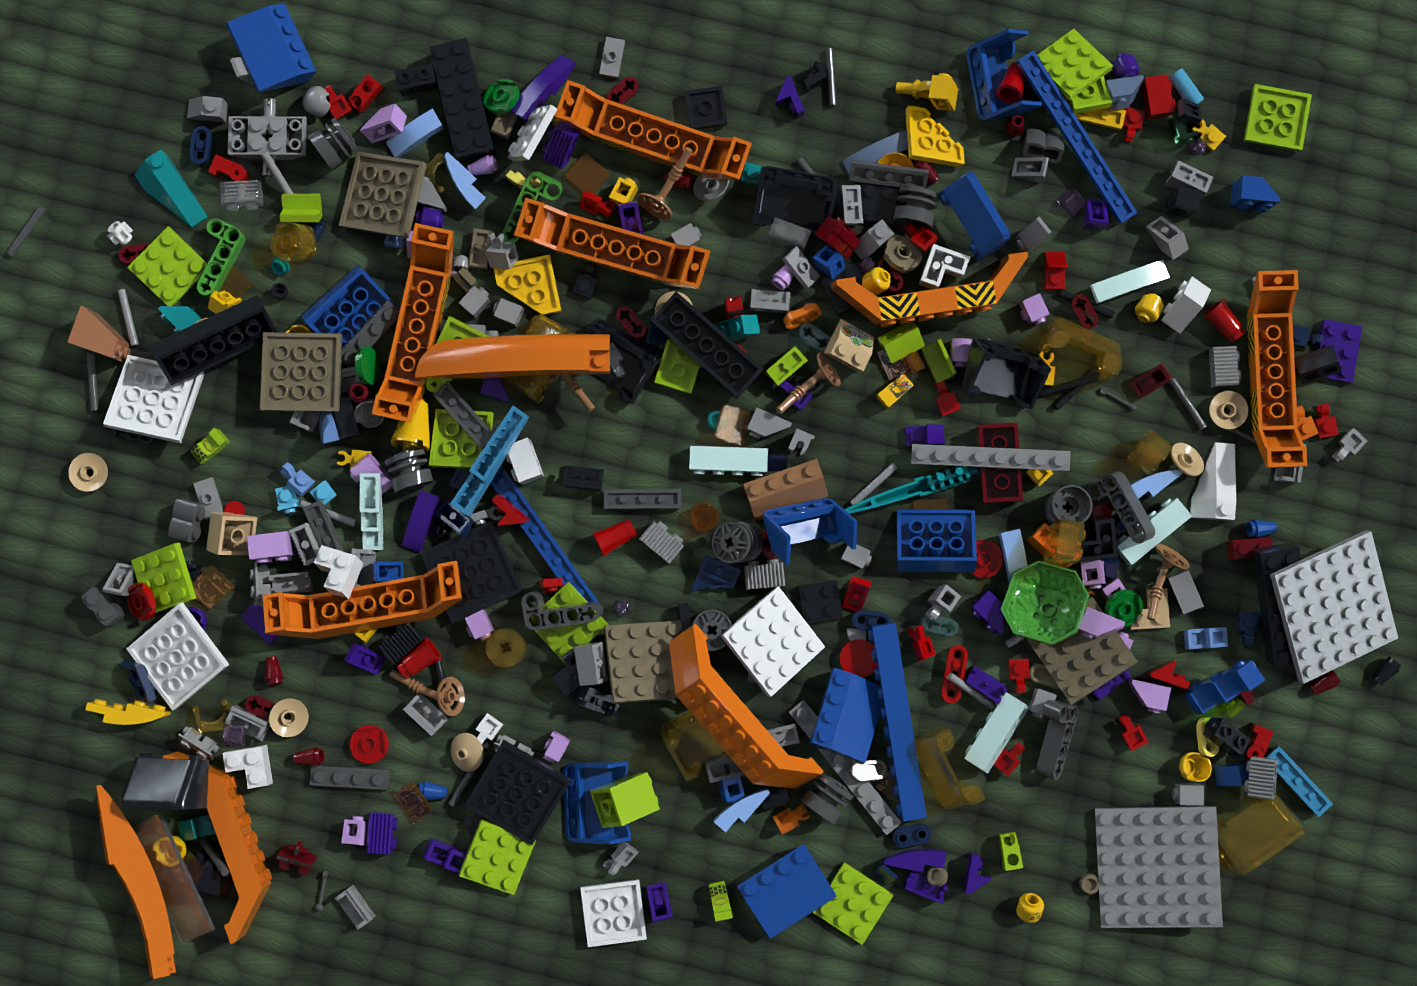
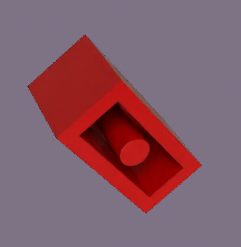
M1168 74L1145 77L1141 89L1146 119L1169 117L1174 112L1176 104L1171 96L1172 81L1169 80Z

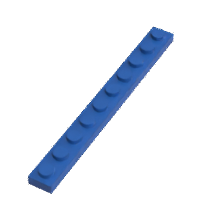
M1031 51L1016 61L1118 223L1121 224L1135 215L1137 211L1035 51Z
M501 464L491 481V485L498 494L503 495L530 519L527 523H520V526L557 578H562L563 586L570 582L587 602L599 603Z

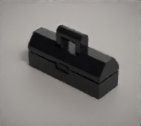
M603 646L604 656H605V662H606V668H607V667H608L607 651H606V649H605L604 646ZM574 648L562 656L566 664L551 674V677L565 696L580 687L576 659L570 662L575 657Z

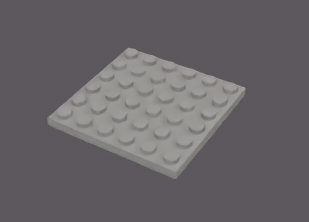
M1365 530L1270 574L1297 678L1300 683L1309 682L1398 639L1372 531Z
M1216 806L1095 808L1101 928L1223 927Z

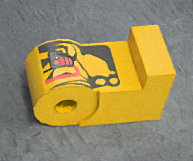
M902 374L879 392L876 397L888 409L913 386V383L905 374Z

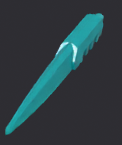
M956 466L950 470L946 469L941 473L937 472L932 476L918 477L914 479V482L885 491L844 510L850 514L917 495L923 497L970 481V476L978 474V470L976 467L967 469L965 466Z

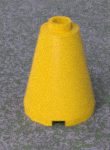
M422 398L411 423L399 421L392 436L391 445L398 448V445L403 446L404 451L420 449L429 451L428 403L425 402V399Z

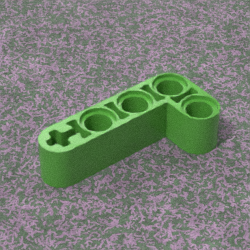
M537 171L532 172L528 176L502 234L505 237V242L515 243L519 239L516 236L510 237L509 232L514 225L517 226L518 224L515 213L522 211L524 204L523 195H530L532 200L537 201L539 195L549 200H556L563 190L559 181ZM532 177H537L540 180L539 186L532 185ZM552 185L557 187L558 193L551 194L548 191V187Z
M216 218L209 220L206 227L208 233L220 241L197 283L198 292L210 299V295L214 291L220 292L246 241L245 235L239 229ZM221 225V230L218 233H214V228ZM238 234V239L231 241L232 235ZM229 250V256L222 258L223 252ZM220 267V273L214 276L213 271ZM206 287H211L210 291H209V290H205V288H206Z

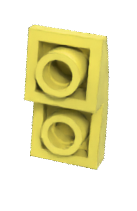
M510 170L506 174L507 179L522 189L525 177L518 171L514 173ZM531 178V183L534 186H539L540 180L538 178L535 180Z

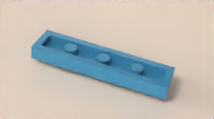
M1276 745L1265 756V758L1278 759L1277 775L1316 817H1320L1333 805L1280 746Z

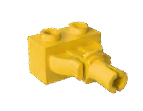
M939 73L938 75H932L931 81L897 82L896 93L912 95L915 99H919V97L930 99L936 110L955 111L958 87L949 74Z

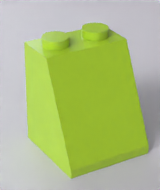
M648 772L637 773L590 790L602 828L624 826L660 810L658 798L654 793L652 780Z

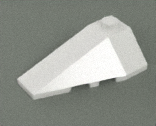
M1215 442L1207 459L1203 474L1198 481V486L1192 495L1190 514L1192 515L1191 518L1232 521L1235 520L1236 511L1235 444Z

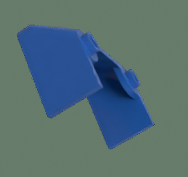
M1006 29L968 48L966 57L976 111L981 120H994L1021 115L1042 106V102L1025 101L1023 97L1021 101L1008 105L1001 102L996 96V90L1007 71L1006 61L1015 54L1014 41L1029 35L1028 31Z
M972 171L962 175L940 191L939 201L944 206L953 208L970 236L971 245L969 248L974 256L977 255L974 259L976 263L1001 249L1011 238L1008 228Z
M820 498L766 510L763 514V521L771 549L786 565L790 564L791 544L823 538L830 544H838L844 541L851 549H856L857 520L832 499Z

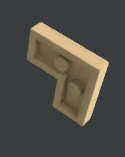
M1167 588L1163 589L1155 620L1147 619L1152 589L1146 590L1147 609H1143L1141 615H1138L1137 621L1129 626L1130 630L1170 627Z

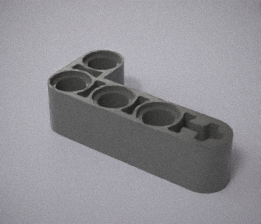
M1120 471L1110 473L1088 486L1087 492L1092 500L1109 497L1128 534L1135 543H1143L1155 536V528L1124 473Z
M531 591L525 594L521 602L525 625L530 630L593 622L603 614V608L598 602L545 609L543 596L538 591ZM530 596L536 599V605L530 604ZM590 609L596 611V614L594 615L593 613H587L584 615V612H587ZM570 610H574L577 613V619L571 618ZM551 613L558 615V622L551 619ZM533 615L539 618V625L533 623Z
M1047 700L1043 706L1042 714L1050 719L1036 771L1038 774L1057 780L1061 776L1078 715V708L1062 701Z

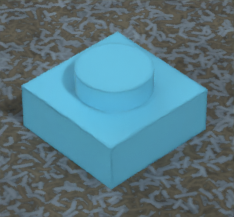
M326 480L310 491L315 500H323L324 505H327L338 496Z

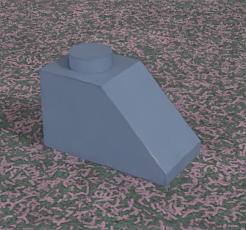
M1139 75L1106 80L1112 100L1111 107H1108L1109 110L1128 108L1140 93L1144 76Z

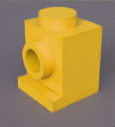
M619 177L609 196L610 201H613L617 206L618 204L632 202L638 191L636 182L630 178L623 179ZM628 192L627 196L622 195V193Z
M225 290L221 292L214 291L210 295L208 309L217 314L241 303L242 299L234 298Z

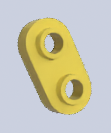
M1203 717L1198 720L1196 725L1198 749L1203 756L1213 757L1218 753L1219 746L1203 735L1204 726L1206 728V724L1210 720L1209 717Z

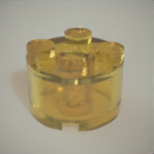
M289 222L280 223L275 227L276 231L274 235H271L270 245L273 254L279 257L280 260L303 263L316 254V239L312 227Z
M1150 429L1145 434L1144 439L1141 438L1136 443V450L1132 451L1126 460L1150 476L1157 470L1160 462L1165 460L1173 446Z
M512 628L496 630L490 635L486 643V655L489 660L496 666L503 668L517 665L524 659L527 653V643L524 636L518 630ZM509 643L511 651L504 652L502 645Z

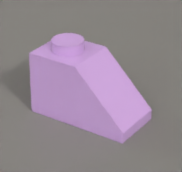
M396 104L381 108L360 131L371 143H375L402 133L407 116Z
M1087 607L1078 630L1082 632V636L1088 639L1093 637L1100 638L1123 629L1125 622Z
M1133 679L1128 680L1127 683L1142 706L1148 707V711L1160 713V710H1167L1171 688Z

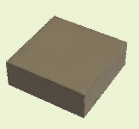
M462 268L459 271V274L471 287L478 286L477 280L466 268Z

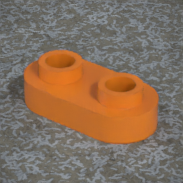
M808 303L798 310L786 313L783 322L787 329H794L817 319L822 312L818 304Z

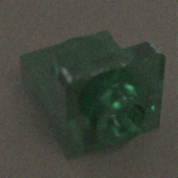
M1179 116L1169 122L1176 144H1190L1199 135L1198 131L1187 134L1186 122L1182 121Z

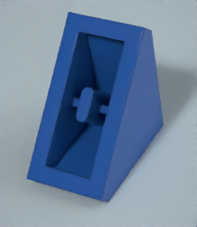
M373 562V582H385L404 578L403 562Z
M1247 762L1213 767L1216 786L1245 785L1246 780H1249V772L1246 771Z

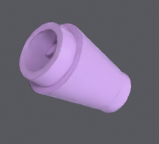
M487 155L468 165V170L473 176L494 174V171L498 170L495 157Z
M785 264L773 275L771 282L778 289L784 290L789 287L794 274Z

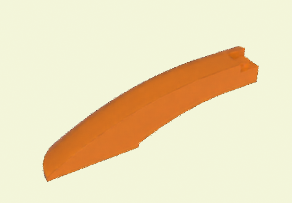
M610 334L510 335L445 340L433 345L422 355L416 367L415 378H496L554 374H610Z
M97 785V806L106 864L112 865L135 908L144 937L150 977L157 979L170 976L171 973L176 972L173 957L175 952L169 918L156 875L130 823L101 785Z

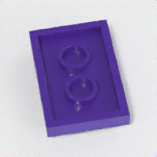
M1326 319L1322 320L1320 335H1323L1322 343H1319L1317 350L1333 345L1342 370L1340 373L1323 379L1349 384L1353 383L1363 326Z

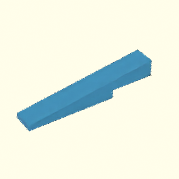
M512 406L470 468V475L450 503L464 515H472L528 421V415Z

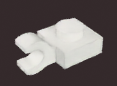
M488 713L476 728L480 732L477 738L481 745L485 742L486 738L492 741L503 726L500 721Z

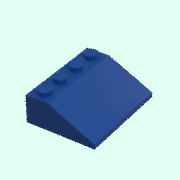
M284 3L266 6L226 23L258 93L307 83L316 73L312 60Z
M358 264L302 315V318L315 333L342 334L343 347L387 299L399 310L400 308Z
M897 510V572L976 571L975 510Z
M833 668L828 679L809 746L866 763L880 708L882 707V700L879 701L877 689H880V685L855 674Z
M805 844L737 886L770 939L837 897Z

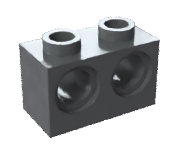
M727 753L706 758V768L710 783L745 775Z

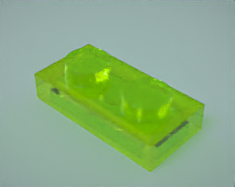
M1232 698L1227 703H1219V707L1215 711L1221 717L1231 719L1246 705L1242 700Z

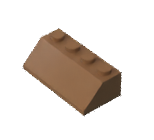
M817 459L743 484L755 522L763 519V514L766 510L829 497Z

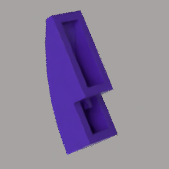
M420 490L402 546L421 552L435 517L434 513L440 501L439 497Z
M430 837L423 853L424 859L442 865L444 868L457 873L460 872L467 855L466 851Z
M933 848L910 849L886 856L882 862L885 865L923 872L924 864L944 868L947 852Z

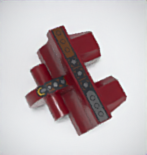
M298 841L296 846L292 844L289 847L283 846L280 853L277 854L276 860H280L279 868L290 870L292 864L298 865L297 872L299 874L307 875L315 863L317 855L309 853V849L303 848L304 843Z

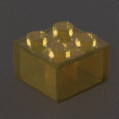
M1061 518L1050 525L1043 562L1067 568L1080 561L1083 553L1081 543L1086 536L1085 524Z

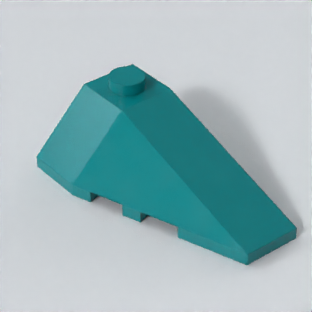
M160 149L143 161L135 176L148 194L192 228L209 218L169 156Z

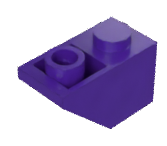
M986 590L970 606L973 609L971 613L979 621L983 619L987 623L985 627L992 634H1002L1004 632L1003 613L1001 611L1003 603L989 590Z

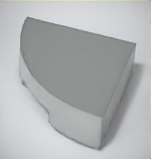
M847 628V635L850 641L854 639L866 640V630Z

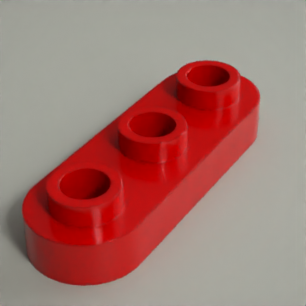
M960 645L952 646L947 653L941 688V697L947 703H956L962 693L961 688L947 679L948 674L955 670L957 677L964 681L968 652ZM956 651L960 652V657L958 659L954 657V653ZM948 690H953L954 695L952 697L947 695Z

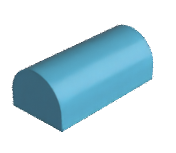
M1182 68L1169 77L1181 98L1198 105L1204 100V97Z

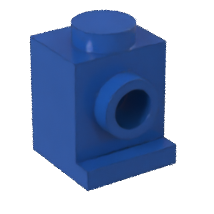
M828 246L823 247L813 257L815 267L827 274L832 280L846 268L843 256Z
M740 776L717 781L721 798L725 802L735 803L739 801V798L745 797Z

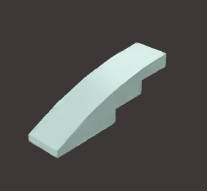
M1161 260L1090 285L1096 303H1100L1170 277L1164 261Z
M360 473V512L363 550H383V508L380 473Z

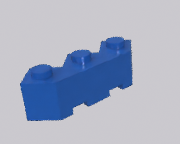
M1242 659L1236 662L1233 667L1223 672L1218 671L1211 675L1209 679L1199 684L1194 683L1190 685L1187 689L1188 691L1183 696L1195 714H1204L1218 703H1227L1239 693L1251 691L1264 682L1265 679L1252 660L1244 661Z

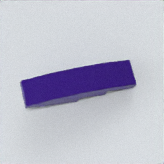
M562 55L558 57L529 84L510 111L527 121L536 106L542 107L550 94H557L576 63Z

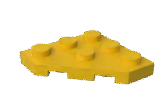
M908 105L905 112L909 159L962 168L965 162L964 150L960 143H955L948 136L950 133L940 123L937 124L930 117L931 113L926 108Z
M550 254L517 261L510 270L494 268L497 286L541 315L562 312Z

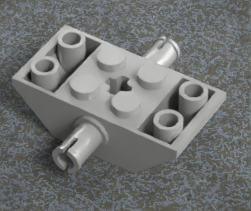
M268 98L264 99V116H229L228 155L250 160H263L261 154L268 151L274 163L275 160H293L306 156L307 117H276V100L269 98L270 101H268ZM263 160L262 176L269 177L270 175V177H274Z

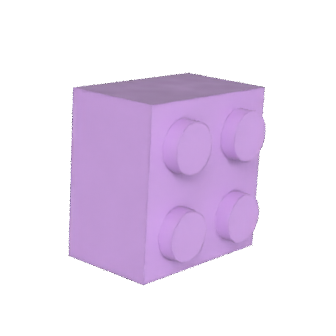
M284 531L247 536L249 560H256V563L261 564L272 563V559H275V561L292 560V556H297V547H295L296 544L292 540V533Z

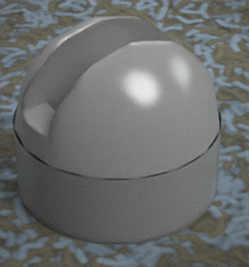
M464 255L457 256L454 259L453 268L458 270L466 268L468 270V258Z

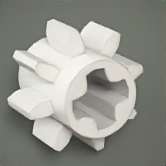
M116 221L109 226L108 232L110 234L107 237L115 245L118 243L125 245L131 240L132 235L130 233L133 230L125 221L122 223Z

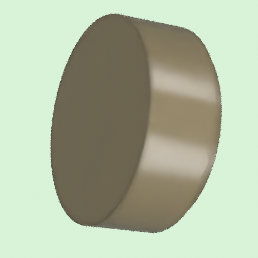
M933 866L928 870L927 880L930 884L940 887L947 882L948 874L944 868Z
M1085 874L1079 881L1080 888L1087 894H1094L1099 890V879L1093 874Z

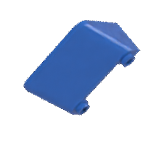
M628 761L567 764L564 767L563 774L572 779L564 792L565 834L567 839L571 842L616 844L631 841V832L627 824L618 827L602 828L590 793L592 789L617 781V778H624L628 774Z

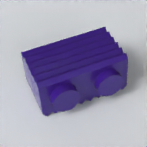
M561 121L556 126L553 125L548 133L551 137L542 148L544 152L542 159L559 167V169H563L569 163L581 132Z
M373 811L369 813L366 853L388 855L396 849L397 838H394V830L398 828V818H395V813Z

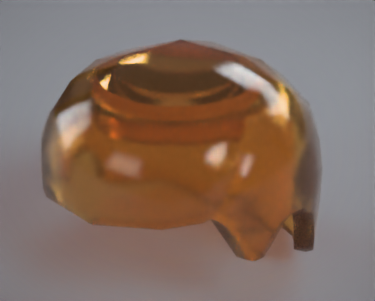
M701 502L696 504L691 510L690 522L696 531L708 532L713 530L718 524L719 513L713 504Z

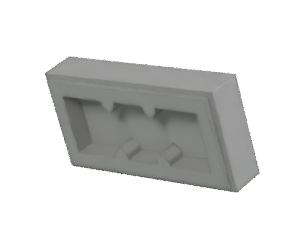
M606 37L599 72L600 76L619 78L625 40Z
M797 246L792 248L782 259L805 289L809 288L820 277Z
M213 477L193 483L199 503L204 504L205 520L210 519L211 512H224Z
M795 723L767 730L781 747L800 743Z

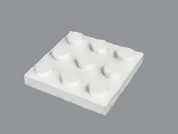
M552 105L535 108L529 116L526 125L519 129L517 134L519 137L516 143L513 142L509 147L507 158L512 161L529 160L557 108Z
M639 879L581 887L588 947L647 939Z

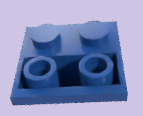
M1243 175L1232 184L1230 207H1236V210L1246 211L1248 209H1255L1256 212L1264 213L1280 202V197L1263 177Z

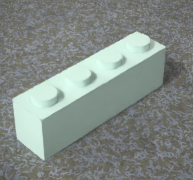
M690 446L689 470H692L693 474H705V471H713V475H724V472H732L734 476H743L744 472L751 473V476H763V473H767L768 449Z
M1168 498L1161 504L1162 508L1157 512L1153 510L1148 514L1155 528V536L1152 539L1139 544L1135 543L1130 535L1126 536L1124 534L1116 540L1118 554L1127 565L1134 564L1192 517L1178 498L1172 500Z
M1007 692L1004 696H1000L1002 700L999 704L996 703L997 707L994 712H990L987 716V723L984 728H980L977 732L974 744L969 745L965 751L966 756L964 759L987 774L1029 709L1025 703Z

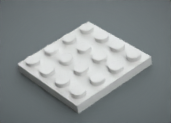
M127 355L103 422L104 427L181 443L204 377V372L202 371L171 386L157 361Z
M779 586L772 589L721 635L722 639L768 697L774 695L825 648Z
M183 602L175 606L126 648L136 663H141L147 668L148 679L172 711L180 707L229 666V663Z

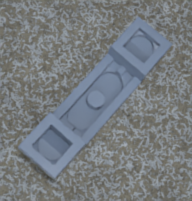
M907 130L884 138L844 159L842 162L848 175L850 176L852 160L878 163L886 154L894 152L903 154L908 152Z

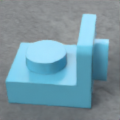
M285 486L275 489L279 505L277 507L278 511L289 514L296 512L295 508H300L298 494L290 487Z

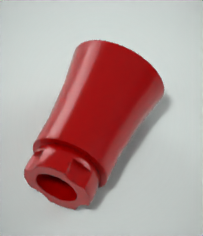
M1016 62L1010 64L1001 84L996 90L997 98L1008 105L1022 100L1026 77Z
M1225 299L1215 303L1203 314V317L1224 338H1227L1230 343L1240 338L1246 332Z
M629 519L592 533L604 557L621 545L631 541V538L637 536Z
M425 638L396 664L400 673L408 679L426 667L442 660V657L433 642Z

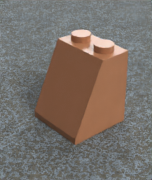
M80 306L68 343L124 362L127 355L130 354V344L98 313Z

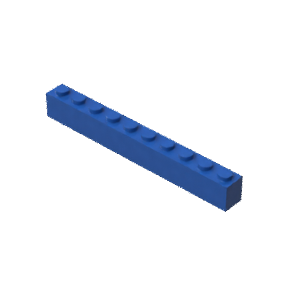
M896 623L871 625V630L868 631L869 642H873L874 650H871V657L873 662L876 661L877 669H874V676L880 685V689H877L879 701L882 700L883 708H880L882 720H885L886 727L883 728L884 737L889 741V747H886L888 759L891 758L892 766L889 769L891 778L895 779L893 794L894 797H898L899 805H896L897 816H901L903 821L927 818Z

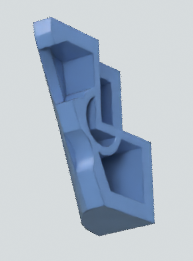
M320 412L319 432L321 443L339 440L331 412Z

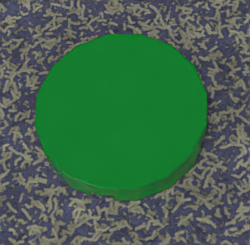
M509 79L498 80V83L489 86L484 94L483 103L486 109L494 115H502L510 111L518 102L520 96L519 88Z
M370 346L360 347V352L355 356L356 374L361 377L362 380L360 382L362 384L373 385L379 377L377 354Z
M1128 589L1119 590L1107 600L1104 613L1124 621V627H1128L1137 621L1139 614L1141 615L1143 602L1141 597L1134 591Z

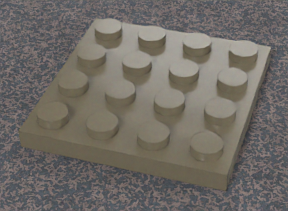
M357 152L339 226L408 239L427 164L421 161Z
M263 332L260 410L339 412L342 334Z
M1093 597L1088 599L1085 611L1087 607L1104 613ZM1078 630L1076 634L1054 645L1039 643L1029 639L1027 641L1069 703L1073 705L1138 663L1117 631L1100 638L1093 637L1088 639L1082 636V632Z
M681 621L604 626L613 704L679 699L675 695L669 642L682 633Z

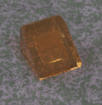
M917 351L906 355L905 360L912 373L915 374L926 368Z

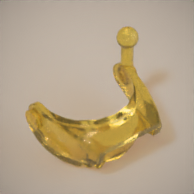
M441 153L436 154L425 170L426 175L439 193L444 192V187L438 186L435 180V171L441 163L445 162L444 154Z
M226 699L221 702L225 706L223 715L214 722H204L201 720L198 705L193 707L199 732L224 731L227 725L225 721L231 709V704Z

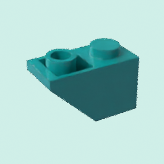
M160 306L158 308L162 313L160 315L161 318L168 324L171 322L175 326L173 330L176 333L202 319L188 306Z
M740 315L714 324L732 341L760 334L757 315Z

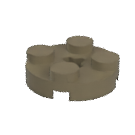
M895 235L886 243L883 259L892 268L905 274L908 271L914 270L919 265L922 255L920 249L911 243V236ZM904 250L906 252L905 256L901 255L899 251L902 252Z

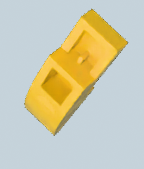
M95 699V701L87 702L85 709L104 714L103 722L120 725L151 722L169 716L171 711L165 710V706L154 704L151 707L146 705L147 702L140 700L127 703V706L114 703L112 706L106 704L107 701Z

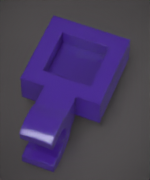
M785 380L778 387L789 394L786 397L787 399L790 396V392L801 385L798 383L793 387ZM806 391L805 395L799 401H795L793 405L801 411L813 395Z

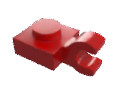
M330 85L324 88L329 93L330 101L328 102L331 104L329 110L337 121L353 112L343 94L336 96Z
M1128 107L1125 108L1126 113L1123 122V128H1126L1124 141L1131 143L1134 140L1136 131H1140L1142 128L1145 111Z
M584 190L579 207L596 215L600 212L604 216L610 217L611 211L615 208V203L613 201L602 202V197Z
M908 222L903 228L906 230L904 233L912 237L910 239L911 243L924 253H927L938 240V236L923 225L918 230Z
M944 381L935 384L940 396L935 401L941 416L943 417L960 410L961 408L954 391L948 393Z
M1329 404L1317 405L1319 419H1314L1318 434H1316L1317 439L1339 435L1335 416L1329 417Z
M562 578L539 580L540 588H545L544 593H553V591L558 590L557 586H563Z
M922 625L908 629L909 636L915 640L912 645L918 661L936 655L930 637H925Z
M1028 659L1008 660L1009 679H1015L1016 693L1026 692L1024 679L1030 678Z
M1126 715L1118 718L1126 730L1121 735L1130 751H1134L1148 743L1139 724L1133 726L1129 716Z
M1017 742L1010 752L1004 749L994 765L1009 777L1021 761L1017 757L1025 750V747Z

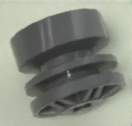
M335 117L331 119L335 126L333 130L325 123L327 134L324 135L317 129L308 135L310 141L332 170L342 163L339 156L341 152L346 157H351L346 150L348 147L354 153L359 151L354 138Z
M918 186L900 187L899 194L901 196H898L897 201L902 206L895 207L893 221L902 226H906L909 222L917 229H920L922 225L927 229H932L935 214L929 210L937 209V203L935 202L939 200V194Z
M424 449L404 451L385 461L386 466H395L388 470L389 474L398 473V476L391 480L394 493L414 490L434 482L431 470L420 468L428 462L427 459H419L426 455Z
M1076 485L1064 486L1051 493L1045 500V517L1056 528H1073L1089 518L1093 507L1092 500L1088 492L1082 487ZM1065 505V507L1068 508L1069 510L1066 511L1065 509L1062 508V506Z
M728 522L723 523L714 532L712 547L715 555L723 562H751L762 551L763 537L760 530L752 523Z
M712 609L700 613L693 621V624L696 623L708 637L706 640L708 650H720L727 645L721 635L732 626L731 621L721 611ZM709 625H711L712 627L714 625L717 626L716 635L707 634V627Z
M821 774L818 778L824 782L823 785L816 781L813 782L815 787L819 789L818 792L808 790L801 801L829 822L836 824L842 815L836 806L840 804L847 807L848 804L842 800L843 796L849 800H852L854 796L836 779Z

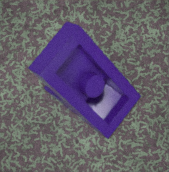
M788 76L781 88L775 106L790 101L788 107L791 114L795 113L796 118L804 116L805 110L793 81Z
M637 201L618 204L622 228L644 235Z
M926 424L925 426L905 427L906 447H910L912 444H945L944 425Z
M353 642L344 660L377 675L386 657L363 644L359 645Z
M970 852L963 887L965 894L970 895L992 880L988 875L977 873L982 868V859H980L978 853Z
M666 882L646 886L653 923L673 919Z

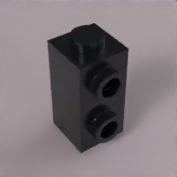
M340 395L339 412H331L332 417L336 420L338 436L342 440L362 436L360 423L356 422L354 416L356 409L355 401L348 397V395Z
M1211 717L1203 732L1204 736L1229 755L1243 756L1251 740L1224 718Z

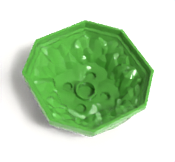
M1037 561L1013 573L1001 611L1014 635L1035 642L1054 645L1078 632L1089 594L1076 571Z

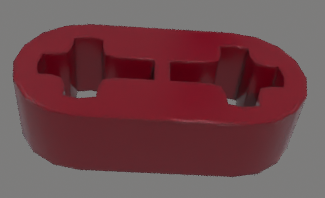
M634 77L624 78L608 93L607 100L612 101L613 95L617 97L622 94L619 97L620 102L618 103L624 105L638 92L637 80ZM626 83H634L633 90L629 88L624 92V90L627 88Z
M143 243L123 247L119 251V259L123 263L130 265L150 244ZM127 251L136 254L131 256L130 260L124 257V255H127Z
M881 258L877 264V267L881 268L883 262H885L886 264L888 263L883 258ZM890 266L889 275L893 277L894 281L898 280L899 283L897 288L890 286L887 290L896 293L901 290L903 279L899 271Z
M1084 294L1075 295L1071 304L1081 324L1087 329L1095 328L1099 319L1088 297ZM1077 299L1085 300V310H1082L1080 306H1075ZM1088 312L1090 317H1095L1092 324L1084 322L1086 321L1085 313Z
M624 306L618 309L616 317L624 329L635 339L643 338L646 335V326L629 307ZM621 312H629L628 316L631 321L628 322L625 318L623 320L620 319L622 317ZM633 323L637 327L642 326L641 334L633 333L635 331L632 326Z
M254 695L247 698L245 708L250 713L269 720L270 711L265 709L266 707L271 709L276 702L259 695ZM257 699V703L259 705H262V708L255 707L253 709V705L250 704L251 701H255Z

